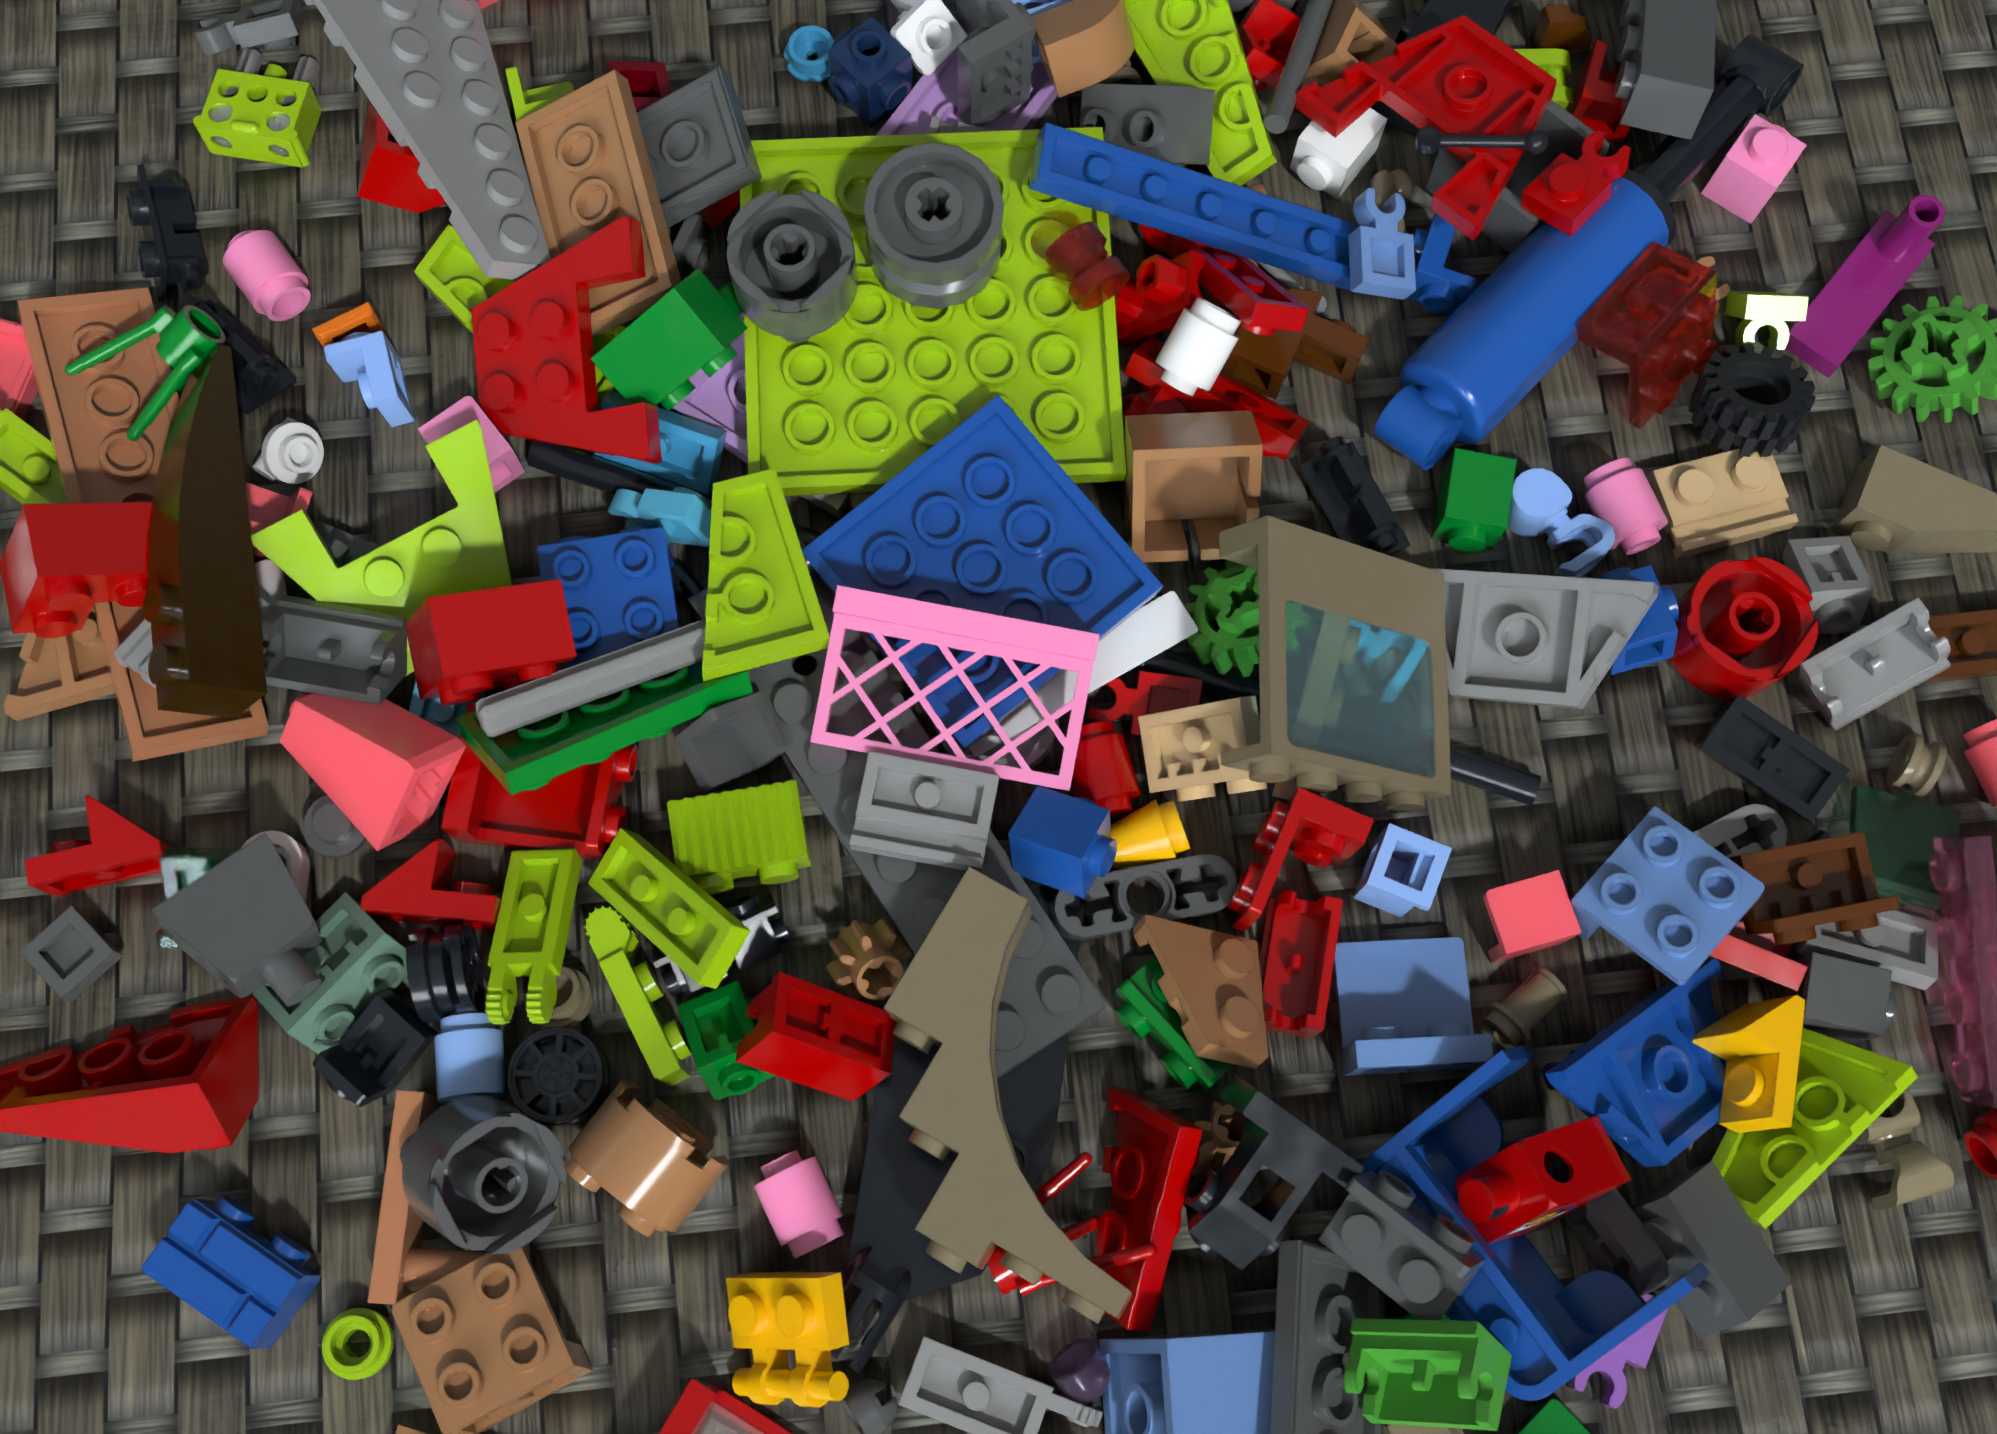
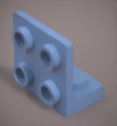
M1654 806L1573 897L1571 905L1582 932L1578 936L1583 940L1587 941L1597 928L1601 926L1678 985H1684L1760 898L1765 886L1761 881L1661 809Z
M1425 938L1343 942L1336 944L1333 971L1343 1076L1475 1070L1494 1057L1491 1034H1474L1464 942L1461 938Z

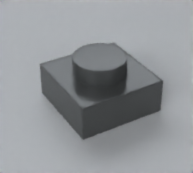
M72 905L19 952L61 999L73 1002L124 956L83 910Z

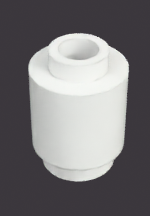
M1197 297L1190 310L1187 308L1183 309L1155 361L1165 369L1160 379L1190 396L1194 395L1198 387L1210 391L1239 339L1234 333L1241 320L1224 309Z

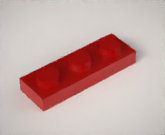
M1173 234L1171 235L1166 255L1173 259L1190 250L1204 255L1205 264L1199 273L1198 284L1211 293L1210 299L1212 302L1230 309L1241 320L1239 325L1242 328L1264 336L1274 335L1276 329L1302 331L1309 308L1248 258Z
M1153 336L1133 352L1124 374L1137 380L1139 387L1144 392L1163 387L1184 407L1190 409L1191 413L1251 410L1263 443V456H1277L1285 461L1300 442L1310 423L1304 417L1222 373H1219L1210 391L1198 387L1194 395L1190 396L1177 390L1160 379L1165 369L1155 361L1165 343Z

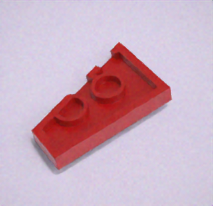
M1109 1086L1107 1110L1118 1112L1115 1147H1104L1102 1172L1111 1174L1112 1195L1110 1210L1105 1211L1098 1218L1096 1256L1152 1243L1157 1247V1254L1148 1259L1132 1262V1264L1104 1270V1272L1133 1293L1120 1319L1115 1318L1106 1311L1105 1313L1127 1330L1150 1332L1157 1304L1163 1295L1164 1276L1174 1238L1177 1236L1181 1226L1184 1196L1187 1192L1191 1173L1198 1161V1146L1203 1129L1131 1089Z

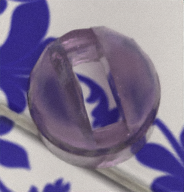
M1079 1339L1068 1344L1058 1352L1049 1367V1375L1061 1392L1076 1402L1090 1403L1101 1397L1109 1386L1111 1373L1107 1359L1092 1339Z

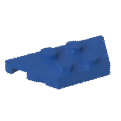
M1714 957L1707 958L1686 984L1678 985L1672 980L1668 981L1545 1073L1549 1083L1588 1118L1598 1116L1608 1136L1644 1168L1665 1166L1719 1121L1726 1060L1691 1041L1693 1036L1722 1018H1715L1710 980L1722 978L1721 965L1718 959Z

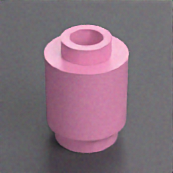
M247 230L239 233L230 241L223 256V266L258 313L267 315L272 321H285L298 315L306 308L311 298L310 291L307 288L308 279L273 232L268 230Z
M1630 458L1611 461L1595 469L1584 478L1583 481L1588 489L1584 498L1593 516L1605 520L1613 526L1615 541L1610 550L1623 548L1626 555L1643 551L1661 540L1658 531L1667 525L1668 520L1643 469L1634 468Z
M795 1150L760 1168L765 1180L755 1185L754 1189L780 1246L788 1244L794 1259L844 1235L837 1220L843 1215L815 1156L802 1161L798 1150Z

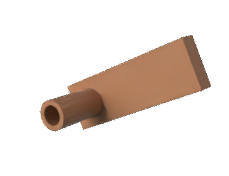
M396 1090L367 1303L394 1305L396 1302L488 1253L421 1248L425 1222L413 1211L405 1196L402 1181L403 1165L400 1160V1152L405 1140L415 1133L432 1113L440 1108L437 1097L425 1092Z

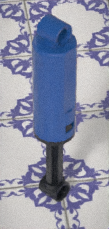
M1754 34L1744 38L1733 50L1722 67L1717 78L1716 87L1692 139L1668 135L1634 171L1627 168L1623 176L1612 181L1611 197L1571 237L1543 221L1405 361L1399 376L1401 390L1381 413L1374 429L1375 436L1426 471L1441 460L1454 442L1468 445L1483 441L1620 298L1630 285L1666 250L1676 237V220L1669 202L1752 116L1761 113L1768 117L1781 106L1799 80L1804 65Z

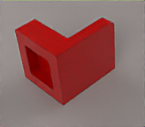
M1596 40L1580 71L1573 96L1574 108L1570 114L1592 131L1599 130L1603 132L1605 140L1621 144L1631 126L1620 124L1622 99L1613 96L1618 73L1602 69L1608 42Z

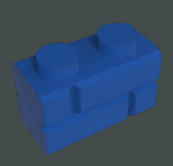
M222 1195L217 1203L213 1200L194 1198L181 1211L168 1229V1235L160 1240L142 1265L141 1271L251 1349L271 1348L293 1320L295 1312L302 1307L320 1281L321 1275L305 1265L311 1257V1253L299 1243L280 1233H276L273 1239L269 1240L251 1227L257 1216L250 1209L230 1197Z

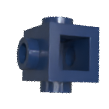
M872 16L856 29L850 28L841 33L827 51L831 77L828 83L831 91L843 106L851 109L870 128L897 108L913 89L911 53L891 36V30L888 32Z

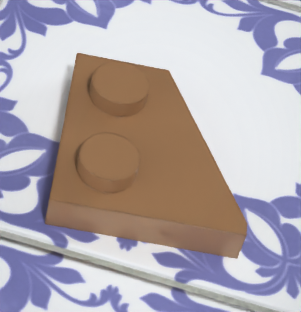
M92 608L82 630H76L67 636L42 638L38 637L35 633H26L19 657L26 661L16 695L7 694L4 711L6 715L19 721L115 694L94 608Z
M1145 914L1133 927L1134 938L1139 946L1150 944L1165 973L1157 982L1169 1005L1178 1012L1182 1022L1181 1028L1195 1055L1256 1069L1269 1057L1257 941Z

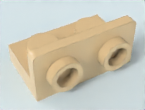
M1256 696L1238 697L1138 716L1149 793L1176 790L1177 802L1215 797V783L1226 782L1228 794L1267 789V783L1251 781L1249 779V771L1221 765L1222 751L1260 743V720Z

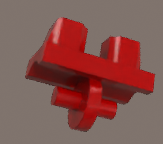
M1190 250L1169 260L1159 254H1155L1141 262L1140 267L1136 271L1135 278L1127 281L1117 275H1113L1118 343L1129 346L1164 329L1171 332L1184 308L1190 310L1197 297L1206 300L1205 295L1198 287L1199 273L1205 264L1204 255Z

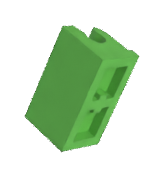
M1353 1318L1350 1328L1353 1338L1345 1368L1344 1386L1346 1393L1360 1394L1364 1386L1366 1372L1368 1384L1363 1396L1362 1415L1370 1423L1498 1431L1512 1354L1478 1321Z

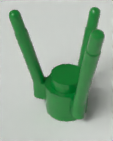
M164 305L148 321L82 355V357L67 364L65 367L66 374L74 376L157 332L159 333L160 341L156 344L157 352L174 369L127 431V439L130 441H137L176 391L178 397H180L189 375L219 344L222 345L225 342V334L220 325L205 311L196 306L186 305L176 314L172 309Z

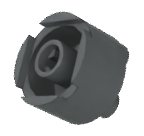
M779 190L763 193L741 208L729 227L726 258L737 302L746 317L762 330L793 343L804 342L811 336L824 332L839 322L851 307L858 287L853 238L849 223L842 212L825 197L804 190H800V194L780 195Z
M476 1094L472 1097L457 1099L440 1107L420 1125L415 1133L405 1140L400 1152V1160L403 1165V1188L413 1211L424 1222L452 1243L466 1250L487 1251L489 1254H505L525 1246L540 1235L552 1221L558 1209L553 1204L556 1200L560 1183L566 1184L567 1172L564 1166L567 1162L562 1146L556 1136L535 1119L509 1104L486 1094Z

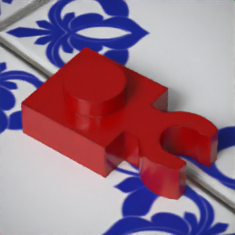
M1599 130L1591 133L1584 140L1581 157L1577 161L1561 153L1522 192L1521 208L1571 237L1611 197L1612 181L1617 180L1627 171L1631 148L1624 145L1613 156H1600L1599 154L1603 150L1604 133Z
M1140 671L1137 689L1129 688L1124 680L1117 677L1105 684L1116 693L1115 705L1109 710L1089 709L1088 716L1096 721L1112 722L1120 719L1125 714L1133 715L1131 734L1141 735L1138 716L1201 705L1205 680Z

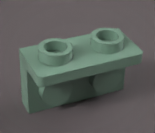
M347 892L316 921L321 942L303 956L304 960L321 979L320 985L309 996L292 1006H286L268 982L252 992L286 1033L317 1054L338 1045L374 997L389 989L393 991L407 976L406 947L392 937L373 916L360 909L361 904Z

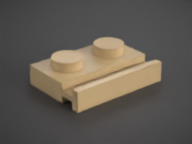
M1756 448L1753 449L1750 457L1739 455V449L1653 470L1647 477L1668 520L1667 525L1663 528L1666 534L1671 535L1675 549L1672 551L1675 560L1788 531L1799 522L1796 513L1791 514L1786 499L1789 495L1773 455L1760 457Z

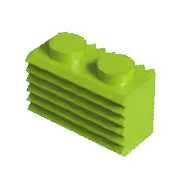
M788 780L784 783L775 782L771 785L763 784L758 787L723 791L721 793H710L706 796L698 795L693 798L685 797L681 800H670L667 802L675 865L709 895L733 890V880L759 876L761 884H780L799 878L798 869L812 867L802 798L796 780Z

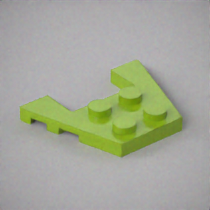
M477 419L425 446L458 506L341 567L338 566L305 509L251 535L253 545L317 601L407 616V621L427 597L512 586L482 428ZM408 638L407 674L405 676L414 672Z

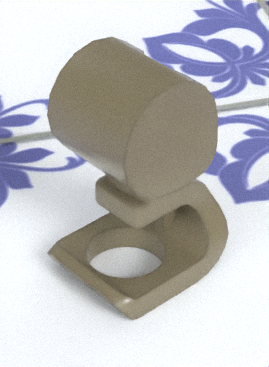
M1908 1088L1854 1141L1855 1144L1859 1145L1866 1143L1874 1145L1878 1164L1891 1162L1895 1168L1891 1188L1872 1195L1871 1203L1877 1211L1950 1190L1954 1186L1955 1180L1952 1168L1933 1155L1924 1143L1918 1140L1912 1141L1910 1133L1913 1128L1920 1125L1921 1117Z

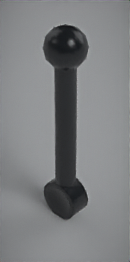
M1430 126L1421 128L1417 132L1415 140L1416 149L1422 154H1433L1439 147L1524 148L1529 154L1538 155L1546 150L1549 143L1547 134L1541 130H1532L1526 136L1441 134L1438 129Z

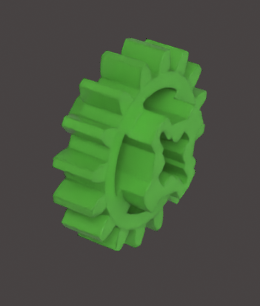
M1956 295L1949 307H1940L1936 296H1930L1927 300L1926 310L1918 312L1910 304L1902 306L1903 321L1898 322L1886 318L1882 322L1883 337L1871 339V359L1868 360L1870 380L1875 381L1876 396L1879 400L1892 397V411L1897 415L1911 406L1916 408L1917 422L1923 423L1929 416L1930 411H1940L1941 418L1944 423L1952 421L1953 409L1961 406L1971 415L1978 413L1979 396L1991 400L1997 399V318L1988 321V305L1983 302L1975 306L1971 311L1963 309V296ZM1901 353V360L1897 362V359ZM1984 355V359L1979 366V357ZM1979 366V368L1971 375L1969 371Z
M1226 560V569L1221 572L1210 567L1204 570L1208 580L1205 586L1190 585L1188 588L1193 603L1185 604L1184 607L1198 627V631L1186 639L1191 649L1194 648L1199 661L1203 665L1213 661L1218 673L1224 675L1236 664L1242 676L1249 677L1254 664L1259 663L1258 569ZM1288 602V605L1285 607L1286 657L1294 660L1298 656L1294 646L1296 640L1312 641L1314 634L1310 623L1318 621L1320 611ZM1214 620L1217 621L1220 628L1217 633L1212 629Z

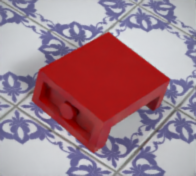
M467 702L465 714L476 710V703ZM460 735V740L466 748L451 777L441 828L456 841L517 850L576 848L581 858L601 861L619 829H625L626 808L625 806H619L623 782H632L635 776L638 760V747L636 744H631L613 752L608 759L602 762L585 764L556 776L547 785L539 789L521 791L511 796L465 743L462 735Z

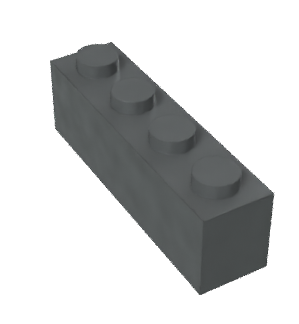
M1717 0L1624 1L1619 26L1625 27L1616 55V61L1623 63L1618 72L1613 92L1614 97L1622 99L1620 124L1684 139H1692L1714 91Z

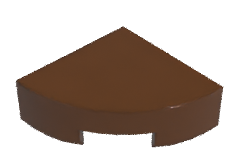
M1546 4L1530 37L1532 49L1557 48L1575 51L1590 48L1592 42L1586 17L1572 13L1570 6L1564 4Z

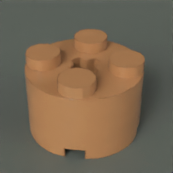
M622 1079L569 1145L568 1149L572 1157L565 1164L564 1169L586 1189L597 1192L600 1187H603L619 1200L622 1205L617 1210L618 1215L639 1233L650 1237L655 1229L660 1232L665 1230L677 1232L728 1167L729 1161L724 1155L709 1159L707 1154L714 1147V1144L701 1131L658 1098L654 1100L649 1108L634 1098L641 1087L633 1082Z

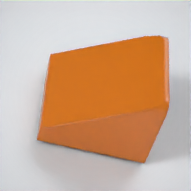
M370 301L312 328L323 348L327 345L341 342L344 337L357 332L375 333L383 331L386 337H389Z

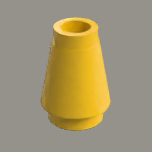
M1155 799L1110 825L1111 838L1117 841V852L1111 869H1122L1177 859V853L1191 849L1174 800L1158 805Z

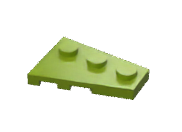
M775 468L713 483L708 591L706 594L705 642L702 661L703 682L828 648L830 636Z
M1802 1028L1792 1127L1736 1133L1727 1129L1711 1161L1722 1175L1751 1222L1766 1230L1918 1076L1911 1065Z

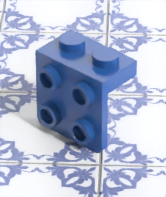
M634 526L623 529L618 534L593 538L582 535L570 536L558 540L555 544L537 546L541 582L561 579L577 657L563 666L561 670L680 628L671 567H674L676 562L675 552L664 527Z

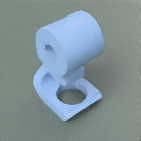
M1532 468L1522 472L1513 483L1507 527L1514 533L1524 537H1535L1546 533L1549 537L1546 543L1551 550L1556 549L1563 543L1572 541L1584 542L1588 549L1571 561L1561 564L1553 575L1583 578L1598 566L1613 546L1615 541L1613 526L1609 522L1590 514H1579L1570 519L1567 515V508L1572 500V492L1563 480L1552 471L1543 468Z

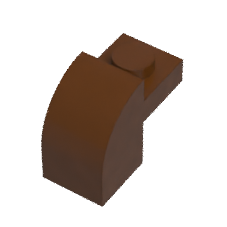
M1286 289L1309 308L1302 331L1276 329L1274 335L1264 336L1250 332L1240 326L1236 333L1239 339L1224 364L1222 374L1274 400L1277 399L1294 361L1350 384L1370 338L1357 333L1354 327L1338 319L1326 320L1317 316L1316 312L1323 295L1322 293L1308 289Z

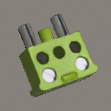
M244 48L235 71L217 69L202 113L193 119V123L211 154L301 168L308 166L311 162L308 151L322 112L312 89L320 67L319 63L311 57H308V59L306 56L299 58L292 80L286 79V70L275 64L267 65L264 75H258L263 60L262 54L253 48L251 50Z

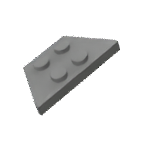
M1429 568L1444 574L1448 691L1450 695L1457 698L1583 709L1657 598L1659 586L1655 582Z

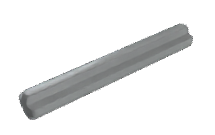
M703 619L552 673L551 676L538 678L482 698L475 704L479 724L488 737H496L703 661L706 620Z

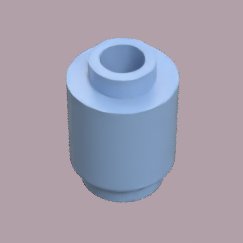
M466 1013L442 1018L440 1020L441 1034L434 1037L437 1102L448 1104L457 1099L472 1097L476 1094H486L495 1099L505 1097L506 1079L503 1031L496 1029V1024L489 1023L487 1013Z

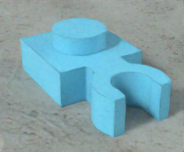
M676 487L673 492L645 488L643 495L628 489H618L608 512L611 515L628 518L625 529L634 526L664 527L672 543L709 548L711 510L708 508V501L699 493L683 487Z

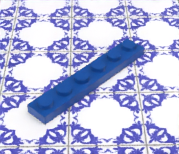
M1047 122L1038 133L1029 189L1351 291L1348 235L1360 225Z

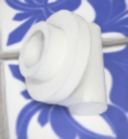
M286 417L284 422L276 425L268 432L263 441L262 453L252 468L271 481L277 479L290 484L303 483L311 479L321 467L324 457L322 440L312 427Z

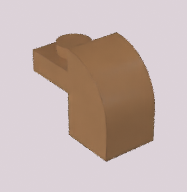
M1071 0L1031 17L1036 30L1035 40L1044 70L1059 98L1110 77L1125 65L1133 53L1135 41L1124 0Z

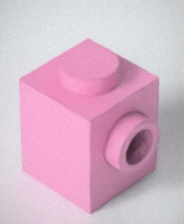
M1755 114L1701 194L1751 224L1807 145L1791 136L1783 127L1771 124Z

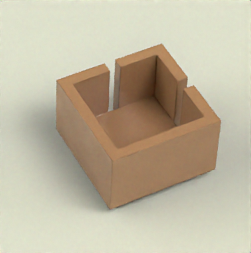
M1251 410L1125 416L1127 473L1125 478L1124 528L1128 546L1143 563L1188 561V546L1181 519H1191L1200 560L1223 559L1219 557V532L1259 518L1260 508L1256 497L1260 496L1263 443Z

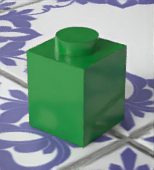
M1455 448L1441 472L1431 539L1447 541L1450 547L1464 552H1479L1484 549L1492 550L1508 526L1517 459Z

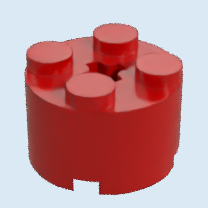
M1750 557L1748 560L1730 561L1729 559L1719 562L1705 572L1677 600L1679 620L1675 621L1678 628V635L1673 658L1667 660L1674 664L1675 668L1687 682L1708 695L1728 700L1737 695L1746 699L1762 693L1799 666L1811 653L1816 643L1818 619L1814 622L1809 604L1813 600L1807 585L1796 573L1772 559Z

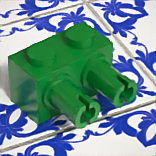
M699 268L696 269L595 354L591 360L630 405L646 402L656 406L660 402L667 411L671 410L696 389L689 379L692 375L702 369L710 378L738 354L731 346V343L748 327L739 318L743 311L737 302L732 282L723 283L715 289Z

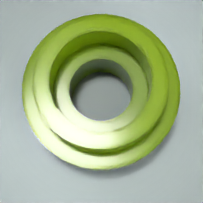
M353 1308L340 1313L330 1322L322 1339V1354L326 1365L334 1374L348 1380L365 1379L378 1373L389 1361L394 1347V1334L390 1323L381 1313L369 1308ZM358 1330L365 1331L370 1338V1348L362 1357H357L350 1349V1339Z

